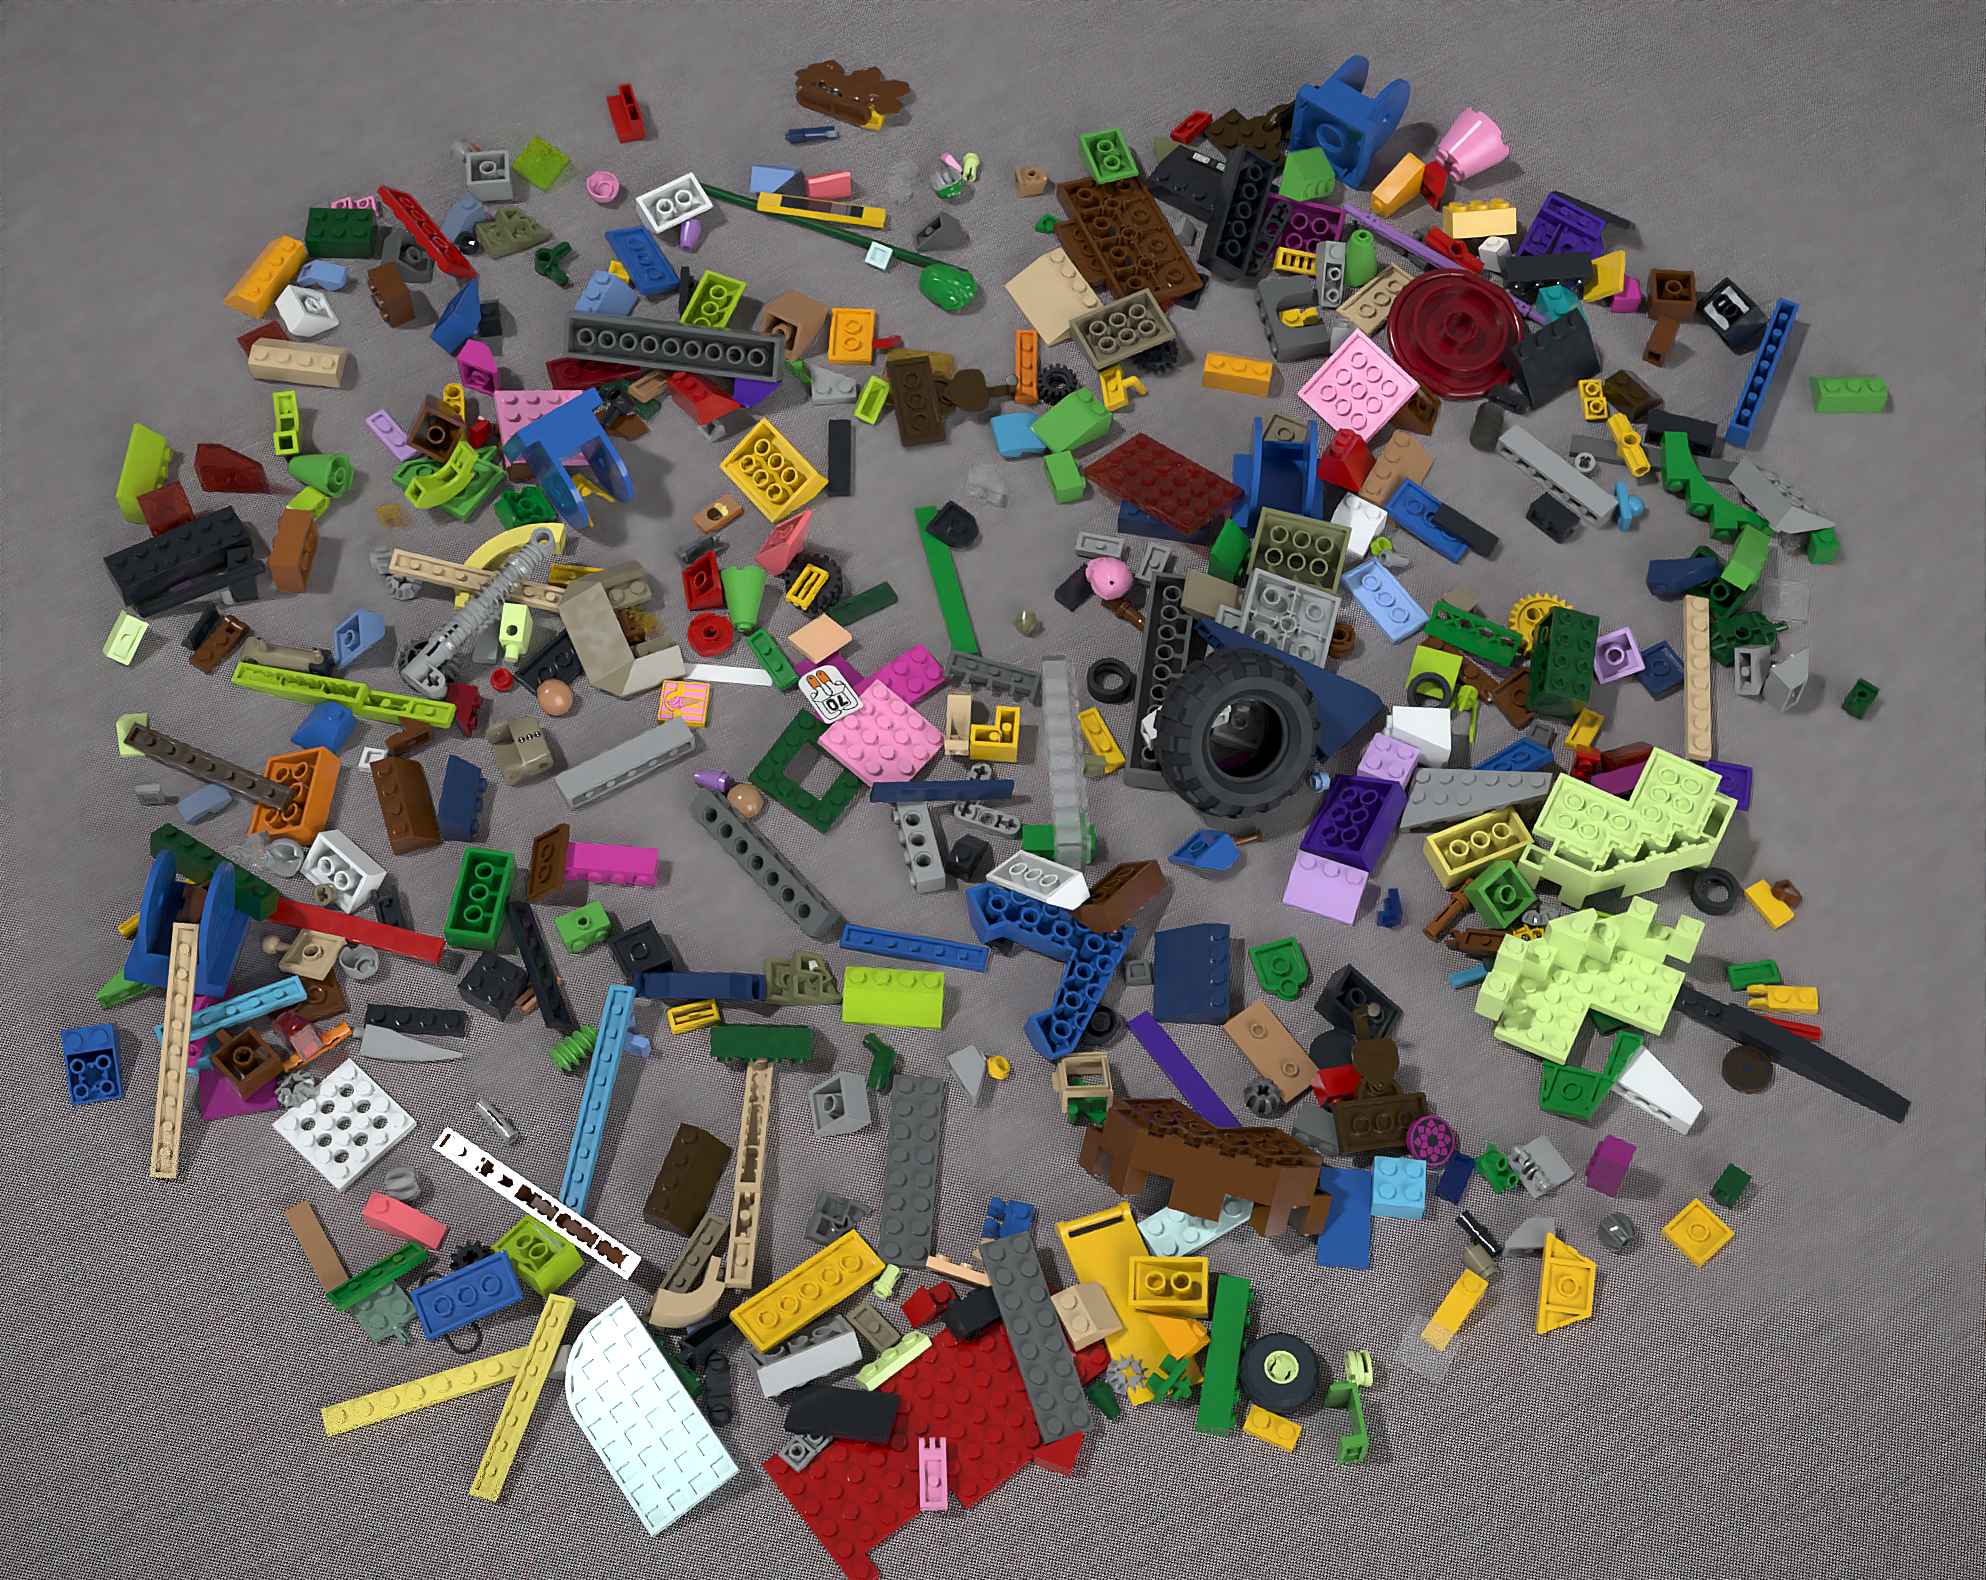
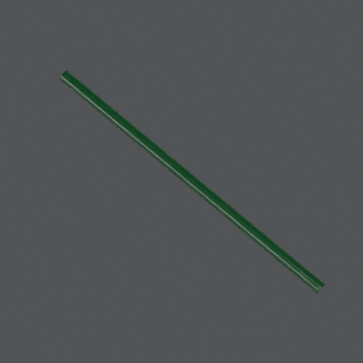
M699 182L707 196L870 249L874 241L893 249L892 257L923 267L938 263L956 267L960 272H968L966 269L808 217L758 211V201Z

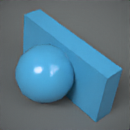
M1620 481L1616 483L1612 496L1619 502L1616 509L1619 530L1628 531L1632 517L1639 516L1643 512L1644 502L1637 495L1628 496L1625 481Z

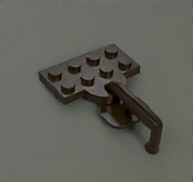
M1318 85L1313 86L1316 89L1320 88ZM1296 99L1289 104L1277 105L1267 112L1266 116H1256L1249 120L1233 108L1208 125L1202 131V135L1225 158H1228L1229 151L1245 144L1277 163V171L1286 163L1287 157L1277 147L1280 145L1281 140H1290Z
M929 355L885 362L901 447L945 441L946 437L942 420L950 417L957 407L967 413L982 411L988 406L989 398L1013 395L1019 382L1018 376L1010 374L1006 377V385L987 387L984 374L975 368L959 370L951 381L942 376H933Z
M1376 1002L1364 1004L1353 1010L1357 1042L1352 1046L1351 1056L1353 1068L1362 1078L1355 1086L1353 1100L1331 1104L1340 1154L1407 1146L1406 1137L1410 1125L1415 1120L1429 1115L1425 1092L1402 1094L1400 1085L1393 1078L1400 1065L1395 1042L1389 1038L1370 1039L1367 1015L1375 1017L1380 1013V1005Z

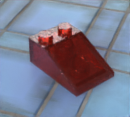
M198 443L194 468L203 492L271 493L262 463L222 444Z

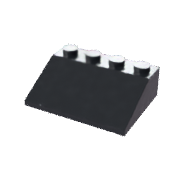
M1180 144L1151 173L1148 178V190L1151 195L1208 224L1223 172L1188 158L1187 156L1192 150Z
M1577 307L1499 354L1522 394L1529 399L1530 407L1533 411L1576 385L1579 380H1584L1600 370L1589 327Z

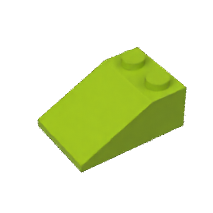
M529 1214L522 1218L490 1248L494 1254L507 1250L516 1275L546 1299L584 1264L572 1242Z

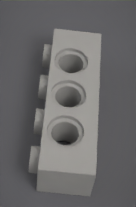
M896 802V810L892 811L895 825H900L901 830L898 831L900 845H905L906 851H903L905 865H910L911 871L908 872L910 885H915L917 894L945 889V874L926 802ZM910 823H916L917 825H915V826H910V825H908V824H910ZM916 843L923 844L922 846H914ZM920 864H927L928 866H926V867H920L919 865H920Z

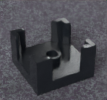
M651 920L606 939L609 954L613 962H617L626 986L634 987V973L653 972L660 968L661 971L674 972L672 958Z

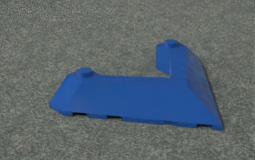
M989 882L966 889L970 922L981 944L1005 937L1067 963L1050 1008L1030 1015L1023 1029L1033 1049L1050 1061L1072 1053L1137 928L1128 925V927L1120 926V930L1113 934H1107L1106 932L1095 933L1071 916L1067 908L1030 898V896L1015 890L1010 892L997 888L996 884Z

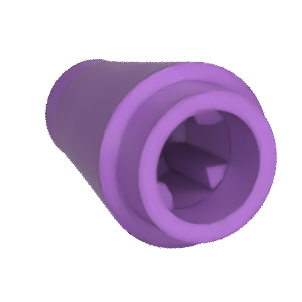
M689 218L681 223V250L686 252L692 251L702 230L698 220Z
M697 770L694 776V783L702 787L717 788L721 793H727L731 786V775L726 774V771Z

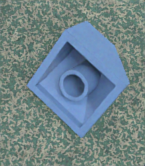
M767 164L752 166L750 192H756L758 197L760 192L775 193L800 174L801 169Z
M360 608L333 630L336 669H343L385 636L384 618L382 615Z

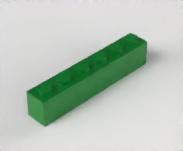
M1219 1274L1210 1331L1211 1341L1208 1344L1195 1432L1227 1437L1229 1428L1234 1429L1236 1413L1231 1411L1232 1404H1238L1240 1388L1235 1387L1236 1378L1240 1379L1241 1363L1239 1362L1240 1353L1245 1354L1247 1338H1243L1242 1335L1243 1329H1248L1251 1314L1246 1313L1247 1304L1252 1305L1254 1289H1249L1251 1279Z

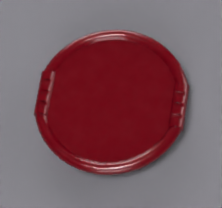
M1443 268L1417 276L1397 294L1387 318V341L1396 364L1410 377L1416 375L1432 393L1443 399H1475L1488 395L1494 385L1503 386L1512 375L1499 354L1525 339V328L1521 314L1504 288L1469 269Z

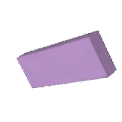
M383 409L364 420L365 425L401 464L406 461H412L422 455L420 451L405 444L407 435Z

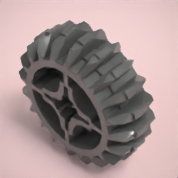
M431 634L425 639L420 635L418 641L412 639L411 645L405 644V651H400V659H398L397 664L401 677L400 672L428 644V639L432 636ZM456 652L450 660H447L445 666L440 665L437 668L443 674L447 688L448 682L455 683V677L459 676V669L462 666L459 652ZM429 676L427 680L429 681L430 686H432L431 678ZM402 677L403 682L408 684L411 690L415 689Z

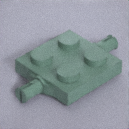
M395 1280L347 1308L374 1344L394 1334L402 1345H406V1341L407 1343L411 1341V1337L403 1328L407 1322L418 1316L413 1303Z

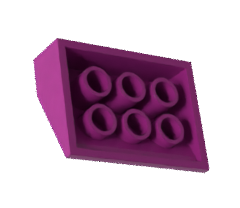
M1269 192L1258 233L1276 202L1285 200L1292 206V217L1268 257L1269 259L1274 260L1275 251L1279 247L1316 254L1317 243L1323 241L1340 242L1347 218L1346 210L1309 201L1300 202ZM1286 207L1278 209L1279 216L1277 220L1280 221L1283 213L1287 214ZM1274 224L1269 225L1266 229L1269 234H1275L1279 230L1278 226ZM1262 242L1256 246V249L1262 253L1268 250V245ZM1283 255L1282 262H1285L1286 255ZM1291 256L1290 264L1294 263L1295 256ZM1300 257L1299 266H1302L1303 257ZM1312 259L1308 260L1307 268H1311Z

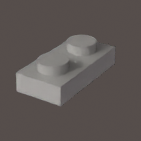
M1080 531L1075 554L1092 558L1112 557L1120 560L1124 539Z
M1150 542L1137 573L1135 583L1150 587L1152 571L1164 572L1172 548Z

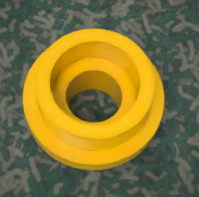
M992 1056L987 1060V1071L993 1078L1003 1080L1010 1071V1065L1003 1056Z

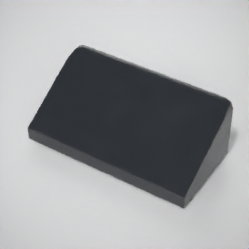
M1086 563L1076 570L1055 591V600L1071 612L1094 592L1091 583L1088 582L1086 577V568L1088 567Z
M214 603L207 607L181 643L183 647L192 651L197 650L220 616Z

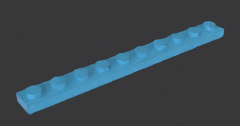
M612 984L609 986L558 1200L582 1218L636 994V989L630 986Z

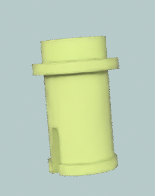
M968 153L963 158L964 171L962 178L967 180V175H969L968 181H974L976 179V167L979 165V159L976 154Z
M888 1264L879 1281L874 1282L873 1293L882 1299L891 1296V1289L902 1274L900 1269L895 1265Z

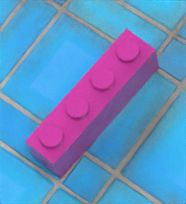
M568 842L564 879L568 881H575L577 879L588 880L593 883L604 881L617 885L629 883L641 887L656 886L660 863L659 852L655 848Z

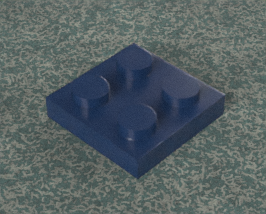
M1666 640L1641 652L1645 669L1633 674L1653 698L1684 682V662Z

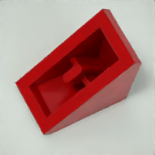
M1080 1430L1033 1451L1032 1461L1034 1465L1070 1478L1083 1443L1082 1431Z

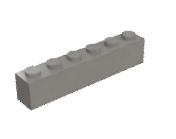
M1515 424L1498 439L1495 450L1498 455L1596 530L1615 515L1619 502L1614 496L1608 494L1594 481L1585 477L1577 468L1564 461L1560 455L1547 448L1543 442H1539L1531 436L1527 430Z
M681 715L668 719L664 724L654 729H648L642 735L634 739H628L613 749L605 750L599 756L583 761L579 766L562 771L558 776L554 777L556 789L570 811L696 749L694 735Z

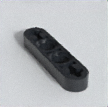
M1280 200L1276 202L1256 236L1249 264L1253 262L1255 255L1258 257L1255 262L1257 268L1249 270L1247 267V276L1252 277L1260 273L1291 219L1292 206L1288 201ZM1286 207L1287 214L1283 213L1280 221L1277 220L1279 216L1278 209ZM1271 224L1279 228L1275 234H1269L1266 229ZM1263 242L1268 245V250L1261 253L1257 251L1256 246Z

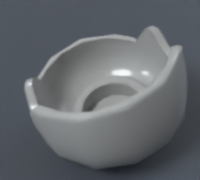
M288 838L274 840L266 852L269 856L268 867L275 874L283 877L293 876L300 869L304 860L302 847L295 840Z
M359 944L354 949L347 946L339 955L342 969L348 977L355 980L365 979L374 975L380 966V957L373 947L364 946L363 944Z

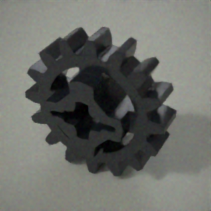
M1170 339L1142 351V355L1141 352L1132 355L1133 365L1138 364V370L1145 368L1146 374L1154 371V374L1157 375L1160 370L1162 373H1166V368L1172 370L1173 363H1177L1178 348H1176V341L1171 342Z

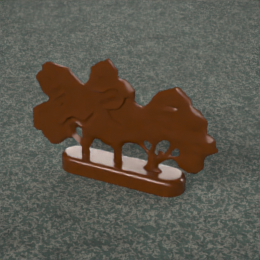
M828 60L822 63L811 64L807 69H800L798 72H795L798 77L796 86L801 88L796 93V99L801 106L862 126L866 125L872 118V112L869 107H873L877 114L881 116L890 113L897 114L903 107L897 96H904L911 92L910 85L907 82L895 79L882 82L880 79L883 73L877 66L870 67L865 71L861 69L853 71L851 75H844L840 64L835 60ZM819 82L825 83L824 89H822L823 87H819ZM829 91H838V92L842 93V97L837 96V95H834V94H831V93H828V92H829Z

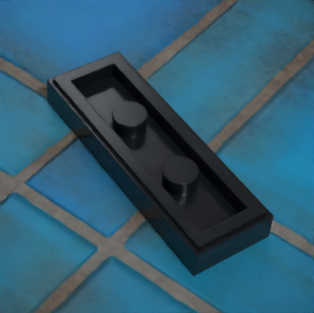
M1443 502L1430 521L1486 558L1491 555L1500 539Z

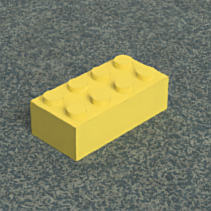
M1512 805L1505 806L1506 809L1493 810L1426 837L1423 853L1445 890L1463 883L1466 878L1473 879L1478 877L1495 861L1511 860L1516 862L1520 860L1528 842L1534 845L1533 838Z

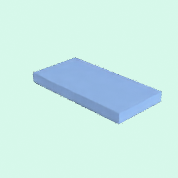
M1376 556L1341 575L1340 584L1393 645L1425 627L1430 620L1386 567L1379 563V559Z

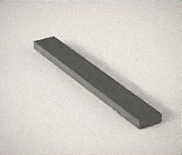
M1572 434L1568 456L1577 457L1580 453L1587 452L1594 457L1595 461L1627 466L1625 460L1617 454L1618 446L1615 441ZM1641 446L1651 466L1650 471L1661 472L1660 449ZM1691 455L1697 469L1705 480L1734 485L1729 480V476L1739 463Z

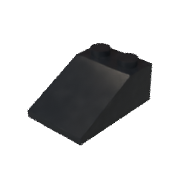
M1727 276L1696 303V309L1736 351L1770 321L1759 306Z
M1351 964L1332 974L1313 1007L1331 1024L1356 1035L1353 1010L1367 1003H1378L1380 1005V1013L1375 1017L1367 1015L1370 1039L1389 1038L1403 1013L1400 1007Z

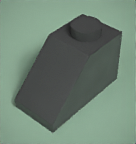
M940 211L913 233L912 237L916 251L925 252L949 248L963 237L960 221L957 218Z

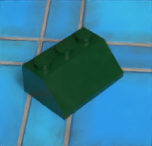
M1698 546L1689 557H1717L1723 570L1727 563L1726 560L1708 546ZM1722 574L1683 592L1687 595L1709 599V613L1721 621L1733 617L1745 607L1759 587L1756 584L1754 586L1749 584L1744 591L1721 577Z

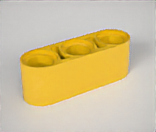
M450 383L443 390L444 401L467 424V408L463 387L458 383ZM467 425L459 441H468Z

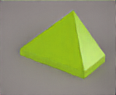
M871 375L857 397L853 416L874 425L890 390L889 383Z

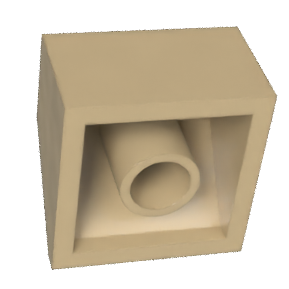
M1099 1282L1073 1285L1050 1297L1058 1319L1075 1351L1123 1328Z

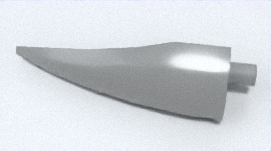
M366 1024L365 1029L355 1027L353 1031V1037L362 1039L360 1056L396 1061H436L462 1058L464 1056L463 1053L428 1045L383 1027Z

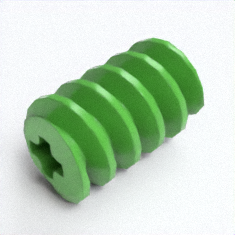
M590 1023L589 1027L586 1025L580 1027L581 1033L576 1030L572 1032L573 1039L566 1036L564 1038L565 1045L562 1042H557V1050L552 1047L547 1049L549 1057L561 1073H563L562 1068L569 1072L572 1071L571 1062L579 1066L578 1058L580 1056L587 1061V1051L594 1054L598 1032Z

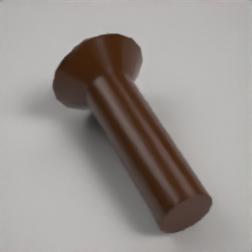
M1257 829L1256 833L1236 838L1234 842L1236 846L1255 840L1263 842V834L1260 829Z

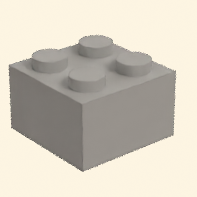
M509 150L466 153L467 187L472 197L477 201L513 199L512 165Z

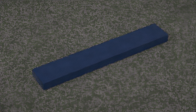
M1012 779L874 782L869 797L870 803L1003 800L1011 798L1015 785Z

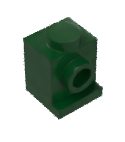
M1860 677L1845 698L1841 709L1850 716L1862 720L1875 702L1881 689Z

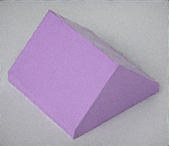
M1629 626L1597 637L1594 669L1600 684L1645 669L1637 639Z

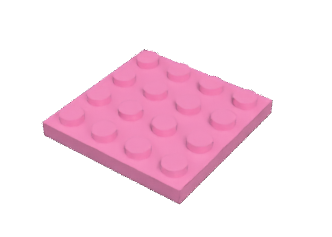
M1357 328L1297 394L1337 432L1340 428L1351 429L1361 435L1367 444L1416 392L1420 385Z
M495 391L494 401L502 446L507 443L516 431L577 397L583 391ZM582 452L562 463L563 466L589 465ZM504 454L506 466H511ZM522 457L514 463H526V461Z
M876 679L859 697L863 707L836 720L817 742L872 788L874 782H910L945 745L946 736Z

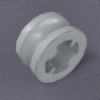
M1587 452L1580 453L1574 461V467L1582 474L1589 473L1595 465L1594 457ZM1580 458H1584V460L1588 458L1590 460L1588 463L1589 468L1585 469V466L1583 468L1579 466Z

